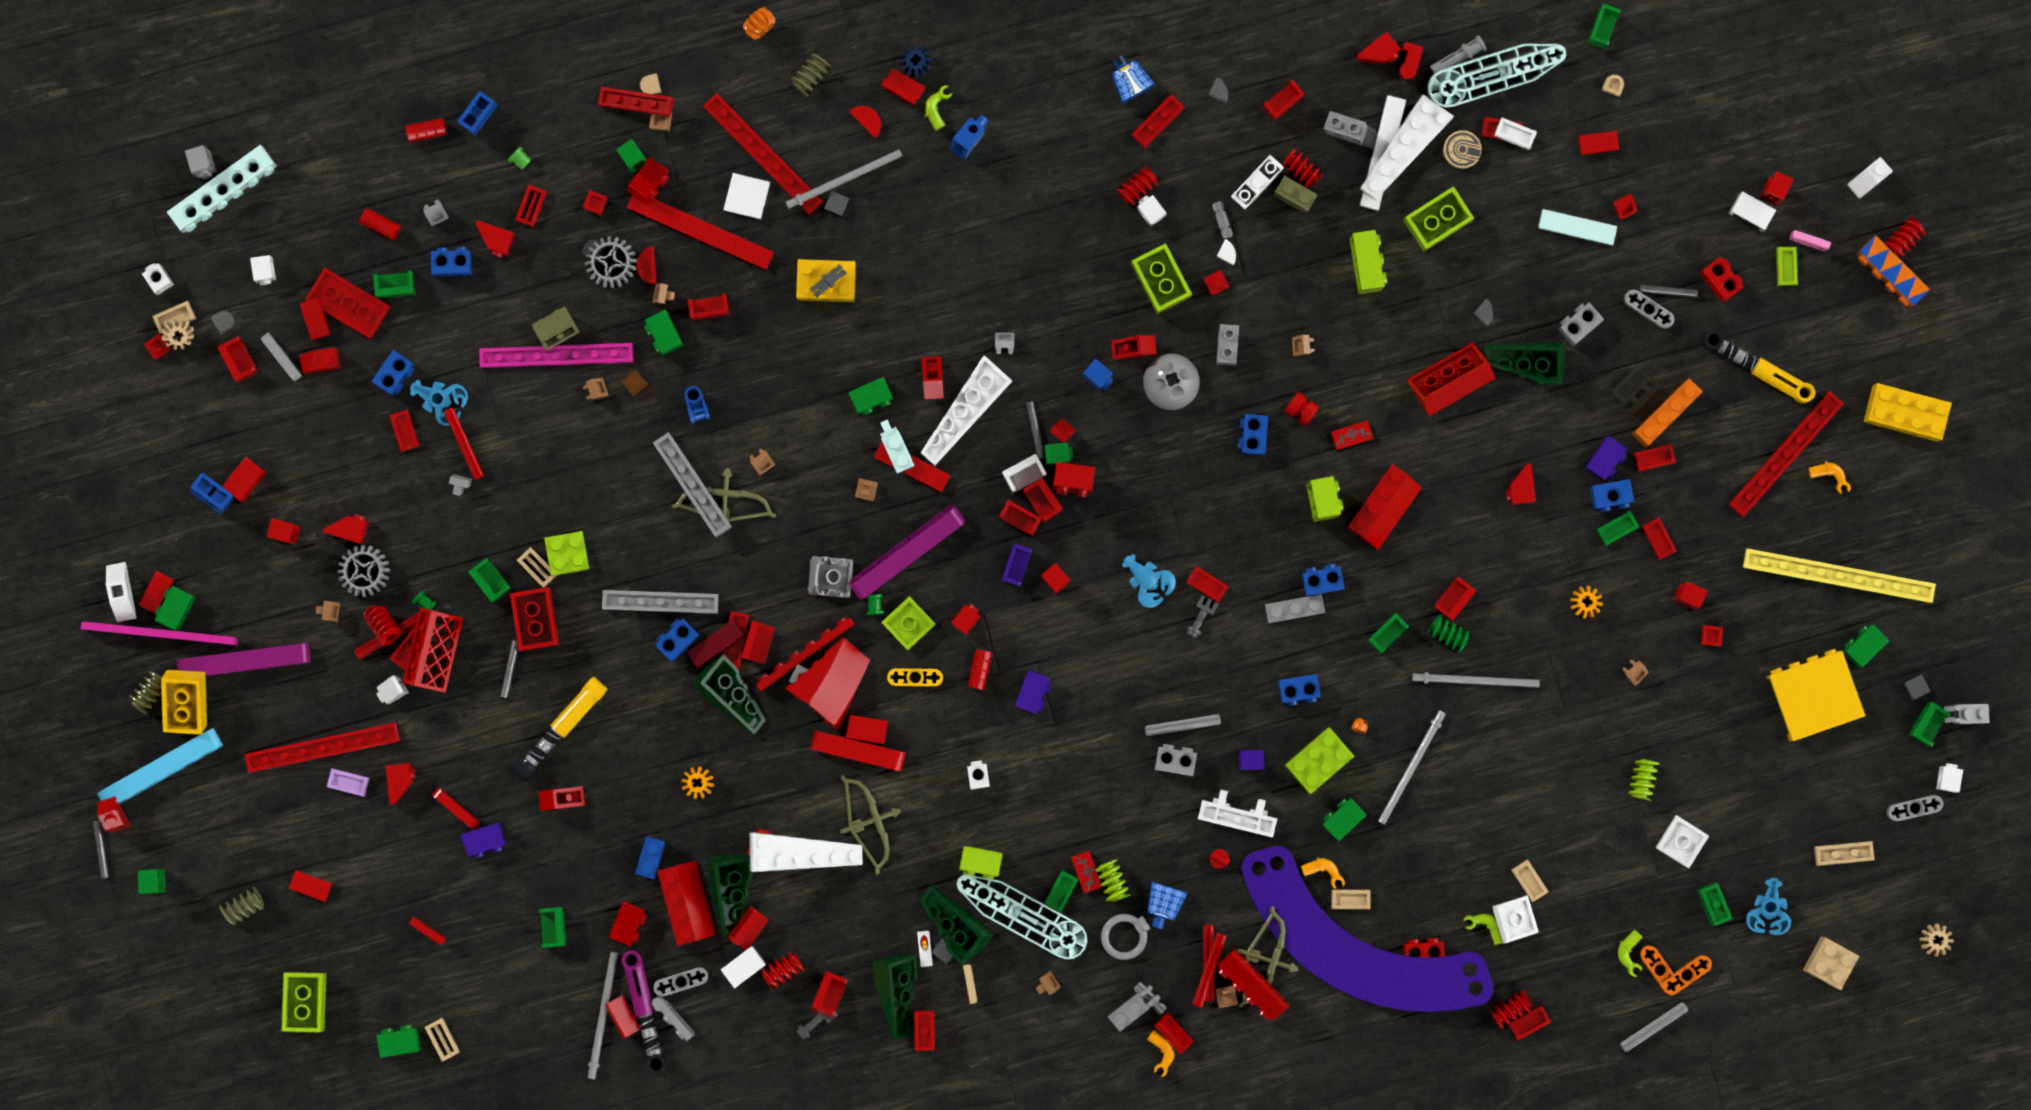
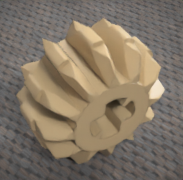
M172 317L171 323H164L166 328H162L161 333L164 334L162 340L167 341V347L173 344V349L176 350L179 345L181 349H184V343L187 345L191 344L190 339L194 338V334L191 332L194 331V328L189 326L188 320L182 323V317H179L178 321H175ZM175 331H179V334L181 333V335L176 336Z
M1935 924L1933 928L1931 925H1928L1927 929L1929 932L1922 930L1921 933L1925 935V938L1921 937L1919 940L1925 941L1921 948H1927V954L1933 952V955L1938 957L1939 952L1945 955V949L1951 950V947L1947 944L1948 942L1953 943V939H1948L1952 933L1950 931L1945 932L1946 926L1940 928L1939 924ZM1934 936L1940 938V941L1938 940L1939 944L1933 943V939L1935 940Z

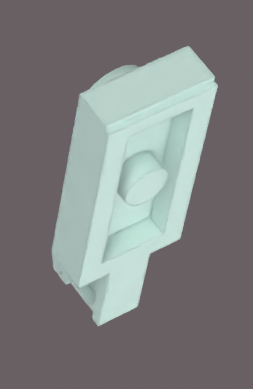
M888 420L881 422L884 430L880 434L897 474L914 467L915 465L897 428L891 429Z

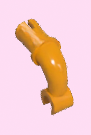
M1825 461V464L1808 468L1811 478L1833 475L1838 482L1836 485L1837 492L1842 494V485H1845L1847 492H1850V484L1846 482L1844 471L1839 465Z
M1317 857V860L1301 866L1305 876L1318 871H1327L1332 877L1331 884L1335 889L1336 880H1341L1344 886V879L1331 860Z
M1153 1030L1147 1040L1160 1048V1052L1164 1054L1162 1062L1155 1066L1154 1073L1158 1068L1162 1067L1164 1073L1161 1077H1163L1168 1072V1067L1174 1059L1175 1051L1167 1039Z

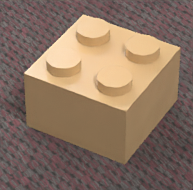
M1820 937L1803 971L1833 988L1841 990L1859 956L1826 937Z

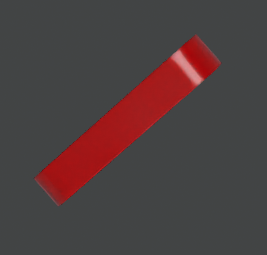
M438 787L432 793L440 803L471 829L475 830L478 827L480 821L441 788Z

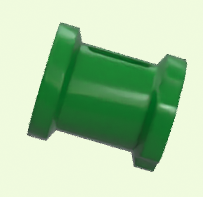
M423 590L412 601L413 605L416 604L419 608L433 610L437 605L435 601L433 602L425 595Z
M882 594L868 595L866 597L869 610L867 615L884 614L881 604Z

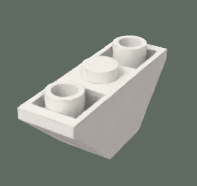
M1269 155L1231 197L1243 209H1246L1272 183L1284 167Z
M126 562L106 566V587L109 603L116 621L122 622L137 619Z

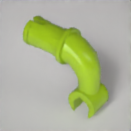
M946 85L942 86L939 92L930 96L925 104V117L929 118L936 131L945 126L937 111L939 110L937 104L942 99H949L952 93L943 95V90L949 87Z
M1484 913L1464 917L1463 921L1468 919L1472 921L1471 925L1465 926L1466 929H1473L1477 924H1485L1487 929L1490 930L1494 945L1503 943L1494 916Z
M1633 930L1623 942L1620 941L1618 948L1620 962L1627 968L1628 973L1634 977H1637L1633 973L1634 967L1642 971V967L1637 963H1633L1629 956V953L1632 952L1631 949L1643 938L1636 930Z

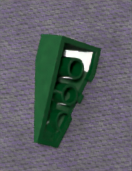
M1565 342L1485 345V358L1490 363V366L1518 374L1523 378L1527 377L1540 384L1562 385L1565 366Z
M721 655L705 668L691 685L707 700L754 735L766 720L756 701L752 699L748 692L746 683L744 684L738 668L727 657Z
M724 854L707 858L709 878L722 937L731 934L746 912L745 905L749 897L750 881H752L753 872L750 871V855Z
M930 885L920 898L929 918L934 921L939 936H942L946 943V949L961 965L966 964L983 950L994 936L982 922L933 885Z
M916 955L888 956L872 961L874 982L892 1039L908 1035L912 1016L910 1003L911 998H914L915 995L912 989L918 974Z

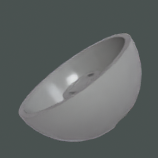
M1164 354L1155 358L1146 368L1143 377V387L1148 399L1154 405L1166 410H1177L1189 405L1196 397L1200 386V378L1195 365L1188 358L1179 354Z

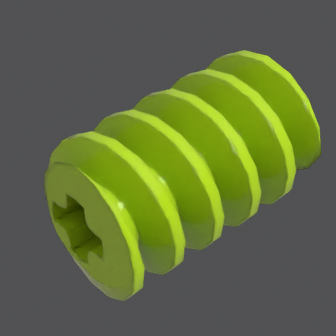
M1645 759L1635 761L1639 768H1634L1633 772L1638 775L1632 776L1631 779L1636 781V783L1630 784V787L1635 790L1629 791L1628 794L1638 799L1652 801L1647 798L1648 795H1653V792L1648 789L1655 787L1654 784L1650 783L1651 780H1656L1652 773L1658 772L1653 766L1660 763Z
M1118 859L1104 863L1096 869V872H1102L1098 878L1105 879L1101 886L1108 887L1104 891V894H1110L1106 899L1107 901L1114 902L1130 896V894H1124L1128 887L1121 886L1126 882L1124 879H1119L1123 873L1116 872L1120 868V865H1114Z

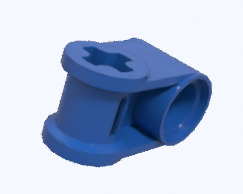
M696 386L688 387L685 391V399L691 423L695 424V421L702 419L709 420L710 415L702 391ZM691 390L698 391L699 397L696 400L689 399L688 395Z

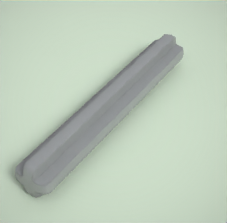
M1216 714L1145 726V732L1147 736L1219 725L1221 724L1220 715Z
M1684 1003L1678 1004L1621 1042V1047L1624 1051L1628 1052L1688 1012V1008Z

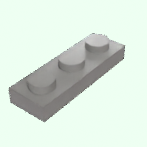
M1322 594L1265 604L1268 623L1325 613Z

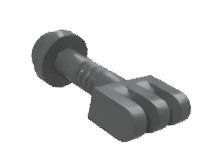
M1201 595L1196 605V608L1200 609L1196 621L1192 627L1188 626L1186 629V634L1194 639L1201 635L1199 629L1206 615L1213 616L1218 606V603L1215 602L1212 608H1210L1209 605L1212 600L1209 598L1205 605L1202 604L1205 599L1203 595Z
M818 1014L804 1027L799 1025V1029L796 1032L803 1040L805 1038L808 1039L810 1037L809 1032L820 1022L825 1020L829 1023L833 1019Z

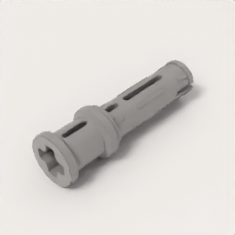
M1478 35L1476 39L1468 44H1462L1461 48L1456 52L1430 65V68L1434 74L1465 59H1472L1473 55L1482 50L1486 51V46Z

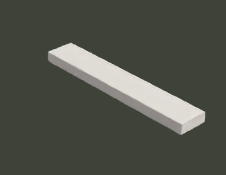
M1387 96L1368 175L1399 130L1406 103L1405 99ZM1363 192L1360 206L1378 211L1383 193L1375 200Z

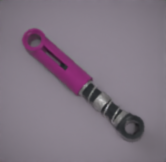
M630 950L623 955L622 964L635 1016L641 1021L640 1027L643 1029L641 1033L643 1039H645L644 1044L647 1046L646 1067L650 1073L659 1074L666 1068L667 1060L663 1052H661V1048L658 1047L660 1043L657 1042L656 1026L653 1025L652 1020L654 1018L651 1017L652 1013H654V1008L651 1003L652 1000L642 962V955L636 950ZM629 955L637 957L635 965H630L627 962ZM635 969H636V974H637V978H638V982H639L640 988L637 987V983H636V979H635V975H634V970H635ZM653 1059L661 1061L662 1066L660 1069L652 1067L651 1062Z

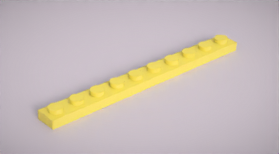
M1746 549L1743 568L1928 603H1933L1936 586L1934 583L1752 549Z

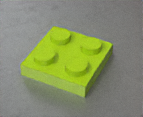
M582 531L544 538L551 576L589 570Z
M910 596L881 622L907 650L936 625Z

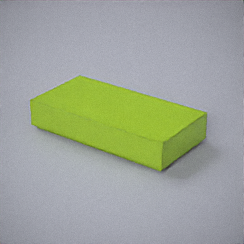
M1777 247V286H1797V247Z

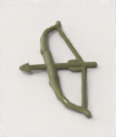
M726 468L722 474L725 477L724 489L706 487L711 495L723 497L720 510L728 522L762 516L776 517V514L772 513L767 500L760 495L745 490H728L729 477H732L729 468ZM686 492L681 495L676 504H672L674 509L681 507L700 514L697 509L681 504L688 496ZM727 497L756 499L764 504L767 512L729 518L730 510L727 508Z
M842 775L841 780L845 783L849 827L841 829L840 833L844 834L851 831L874 865L875 874L879 875V870L887 862L890 852L888 833L885 832L882 820L891 816L896 818L901 810L892 808V811L879 815L875 805L876 800L871 795L868 787L861 781L846 779ZM849 783L858 785L864 791L873 818L866 821L858 819L852 822ZM875 823L885 850L884 858L879 864L876 863L856 834L863 831L864 826Z
M1274 906L1270 907L1271 914L1247 951L1240 948L1237 949L1240 954L1245 955V959L1248 962L1257 963L1261 960L1270 963L1266 974V980L1270 984L1274 980L1273 976L1277 966L1289 969V973L1298 971V968L1293 963L1289 965L1279 961L1281 949L1284 948L1286 929L1284 921L1275 912ZM1274 916L1279 922L1281 931L1277 946L1270 959L1261 956L1260 951L1253 948ZM1244 992L1243 1000L1239 1003L1240 1007H1243L1244 1004L1249 1003L1245 999L1247 995Z

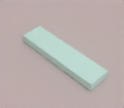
M1543 209L1538 229L1612 246L1617 226Z

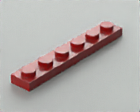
M842 618L836 623L837 627L832 631L830 628L820 634L821 639L816 642L813 639L805 645L806 649L801 653L796 651L789 656L790 661L786 664L781 662L773 668L775 671L772 674L768 675L766 673L758 679L759 683L756 684L759 690L763 691L794 669L797 664H801L846 632L855 623L851 618Z

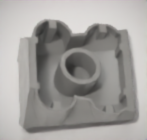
M812 556L810 560L809 594L850 598L851 587L848 583L852 579L853 560Z

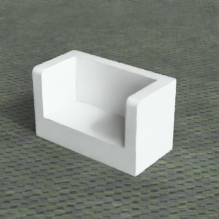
M1741 192L1729 214L1738 215L1759 227V231L1763 232L1776 210L1745 192Z
M1036 454L1002 472L1012 493L1047 475Z
M751 946L722 968L721 971L732 986L736 988L765 966L766 963L756 949Z

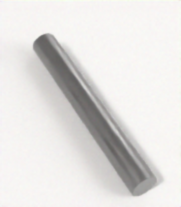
M1640 285L1641 293L1688 297L1698 296V290Z
M1028 402L1026 406L1037 457L1042 459L1045 458L1035 406L1034 402Z
M512 640L500 697L508 698L519 648L518 641Z
M97 820L93 821L100 874L101 878H108L101 821Z

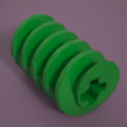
M1439 615L1432 622L1427 634L1432 631V638L1439 635V642L1446 639V646L1453 643L1452 650L1459 647L1458 653L1460 654L1469 639V631L1466 630L1462 633L1461 626L1455 630L1456 623L1453 622L1448 625L1449 619H1445L1442 622V615Z

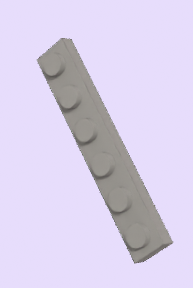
M668 432L653 442L714 536L717 538L732 528L670 433Z
M603 590L602 609L718 614L719 594Z

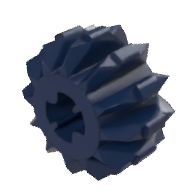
M913 45V51L907 47L906 51L908 54L901 53V57L904 59L899 61L901 65H904L902 71L908 70L907 76L909 77L912 75V72H915V78H918V72L924 76V69L930 70L931 68L928 63H932V59L927 58L930 55L929 51L923 53V46L920 47L919 51L916 45ZM916 57L918 58L919 62L918 65H914V63H911L910 61H913Z

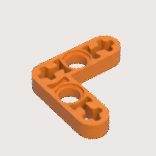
M1647 945L1640 950L1641 960L1662 990L1669 995L1677 994L1707 973L1712 967L1711 959L1700 955L1673 973L1655 947ZM1645 950H1653L1652 957L1654 960L1659 958L1660 961L1650 966L1649 963H1652V960L1644 957L1646 955ZM1700 959L1702 961L1706 960V968H1698L1696 971H1698L1699 974L1696 975L1695 970L1690 966L1693 964L1694 967H1697L1700 964ZM1657 965L1665 967V973L1661 976L1655 973ZM1686 969L1692 973V977L1688 981L1682 978V972ZM1677 975L1678 979L1683 983V985L1681 986L1680 983H1677L1676 985H1674V991H1672L1671 989L1667 990L1668 981L1674 983L1675 981H1677V979L1675 978V976Z

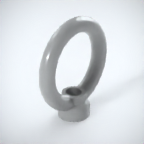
M1129 914L1113 916L1105 923L1102 929V945L1106 952L1116 959L1129 960L1135 958L1144 950L1147 943V931L1151 927L1143 916L1140 918ZM1129 922L1139 932V943L1132 951L1119 952L1111 946L1109 932L1115 924Z

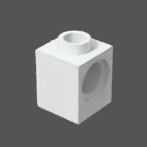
M1153 195L1151 197L1145 196L1138 202L1140 205L1137 206V210L1150 227L1167 214Z
M270 255L250 258L253 280L256 283L268 285L271 284V281L276 280L273 258Z
M153 263L146 267L145 272L142 273L153 292L157 295L174 285L160 264L155 265ZM156 273L161 274L159 282L153 281V276Z
M982 761L971 762V766H967L970 789L990 787L987 765L982 764ZM981 769L984 772V777L981 780H975L972 776L974 770Z
M1946 763V766H1940L1936 789L1959 793L1963 770L1957 769L1958 765Z

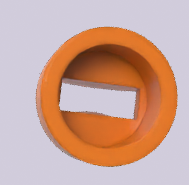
M1358 718L1353 722L1351 729L1357 733L1366 734L1368 724L1366 720Z

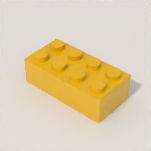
M1877 383L1872 386L1863 422L1938 442L1943 440L1952 403Z

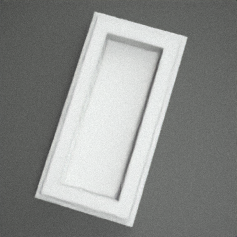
M1501 118L1494 136L1530 150L1537 132Z

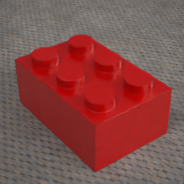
M1057 462L1053 489L1056 490V493L1067 495L1068 492H1075V496L1086 497L1087 494L1091 495L1095 467Z
M546 587L510 593L519 651L560 645L551 588Z

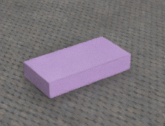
M331 768L327 787L365 797L370 778Z

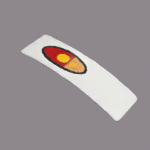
M929 931L917 932L921 967L932 966Z

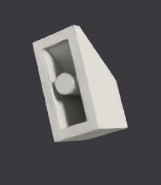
M1880 157L1847 185L1860 199L1893 171Z
M393 675L377 687L379 692L376 694L382 703L391 704L409 692L404 683H402L401 678Z

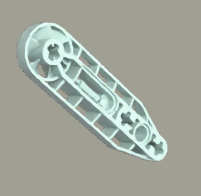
M1520 44L1453 65L1433 74L1428 83V94L1436 104L1443 107H1453L1535 81L1561 63L1566 57V50L1559 44ZM1532 46L1533 51L1519 55L1517 48ZM1536 46H1546V47L1537 49ZM1514 50V57L1501 61L1499 54ZM1555 50L1559 51L1557 58L1554 56L1547 57L1546 55L1555 53ZM1537 54H1540L1542 57L1539 64L1534 63V57ZM1496 56V63L1486 66L1482 65V59ZM1518 61L1523 62V63H1525V62H1528V63H1529V64L1521 65V69L1516 67V65L1519 64ZM1478 62L1479 68L1464 72L1463 65ZM1459 67L1460 73L1452 69ZM1496 67L1498 68V69L1493 70V71H1491V72H1488V73H1485V74H1480L1479 77L1473 78V76H1472V75H1474V74H1477V73H1480V72H1483V71H1486V70H1489V69H1493V68H1496ZM1539 70L1540 73L1526 80L1525 73ZM1494 75H1500L1499 77L1487 81H1483L1477 84L1474 83L1475 80H1483ZM1518 75L1521 76L1522 82L1507 85L1506 79ZM1465 77L1468 79L1469 86L1466 85ZM1500 81L1503 82V88L1489 91L1488 85ZM1445 84L1451 85L1449 92L1443 89L1446 87ZM1485 87L1486 93L1471 97V90ZM1438 90V93L1432 94V91ZM1467 93L1468 99L1463 100ZM1443 96L1447 97L1445 105L1442 104Z
M966 874L959 877L957 888L983 916L1060 958L1074 959L1085 950L1087 934L1077 922L1002 881ZM976 878L988 880L989 882L986 885L978 881ZM970 879V884L975 886V883L979 884L974 895L970 893L973 889L969 887L966 889L962 888V880ZM990 882H998L1007 886L1005 893L1002 894L989 887ZM980 888H986L989 891L987 898L981 899L978 896ZM1009 888L1024 896L1021 903L1006 896ZM992 892L996 893L994 896L996 899L1004 898L1005 906L998 908L995 901L992 900L991 904L987 902L991 898ZM967 895L978 900L977 904L975 905ZM1026 897L1041 905L1038 913L1022 905ZM979 902L995 910L991 917L984 914L977 907ZM1043 907L1058 914L1055 922L1040 915ZM1022 908L1047 922L1046 925L1021 912ZM997 911L1012 919L1009 926L993 919ZM1020 915L1021 918L1030 921L1034 925L1043 927L1042 932L1017 919V917ZM1060 916H1062L1063 918L1069 920V921H1062V922H1060V923L1057 924V921H1058V919H1059ZM1013 921L1029 928L1025 936L1010 928ZM1052 924L1054 927L1048 936L1045 932L1048 926ZM1030 930L1045 937L1042 945L1027 937ZM1053 931H1055V932H1057V933H1059V934H1061V935L1058 936V935L1054 934ZM1064 936H1073L1071 938L1073 939L1072 944L1068 943L1065 945L1063 943L1065 942V940H1062ZM1047 939H1049V945L1052 951L1044 947ZM1061 944V946L1053 949L1056 945Z

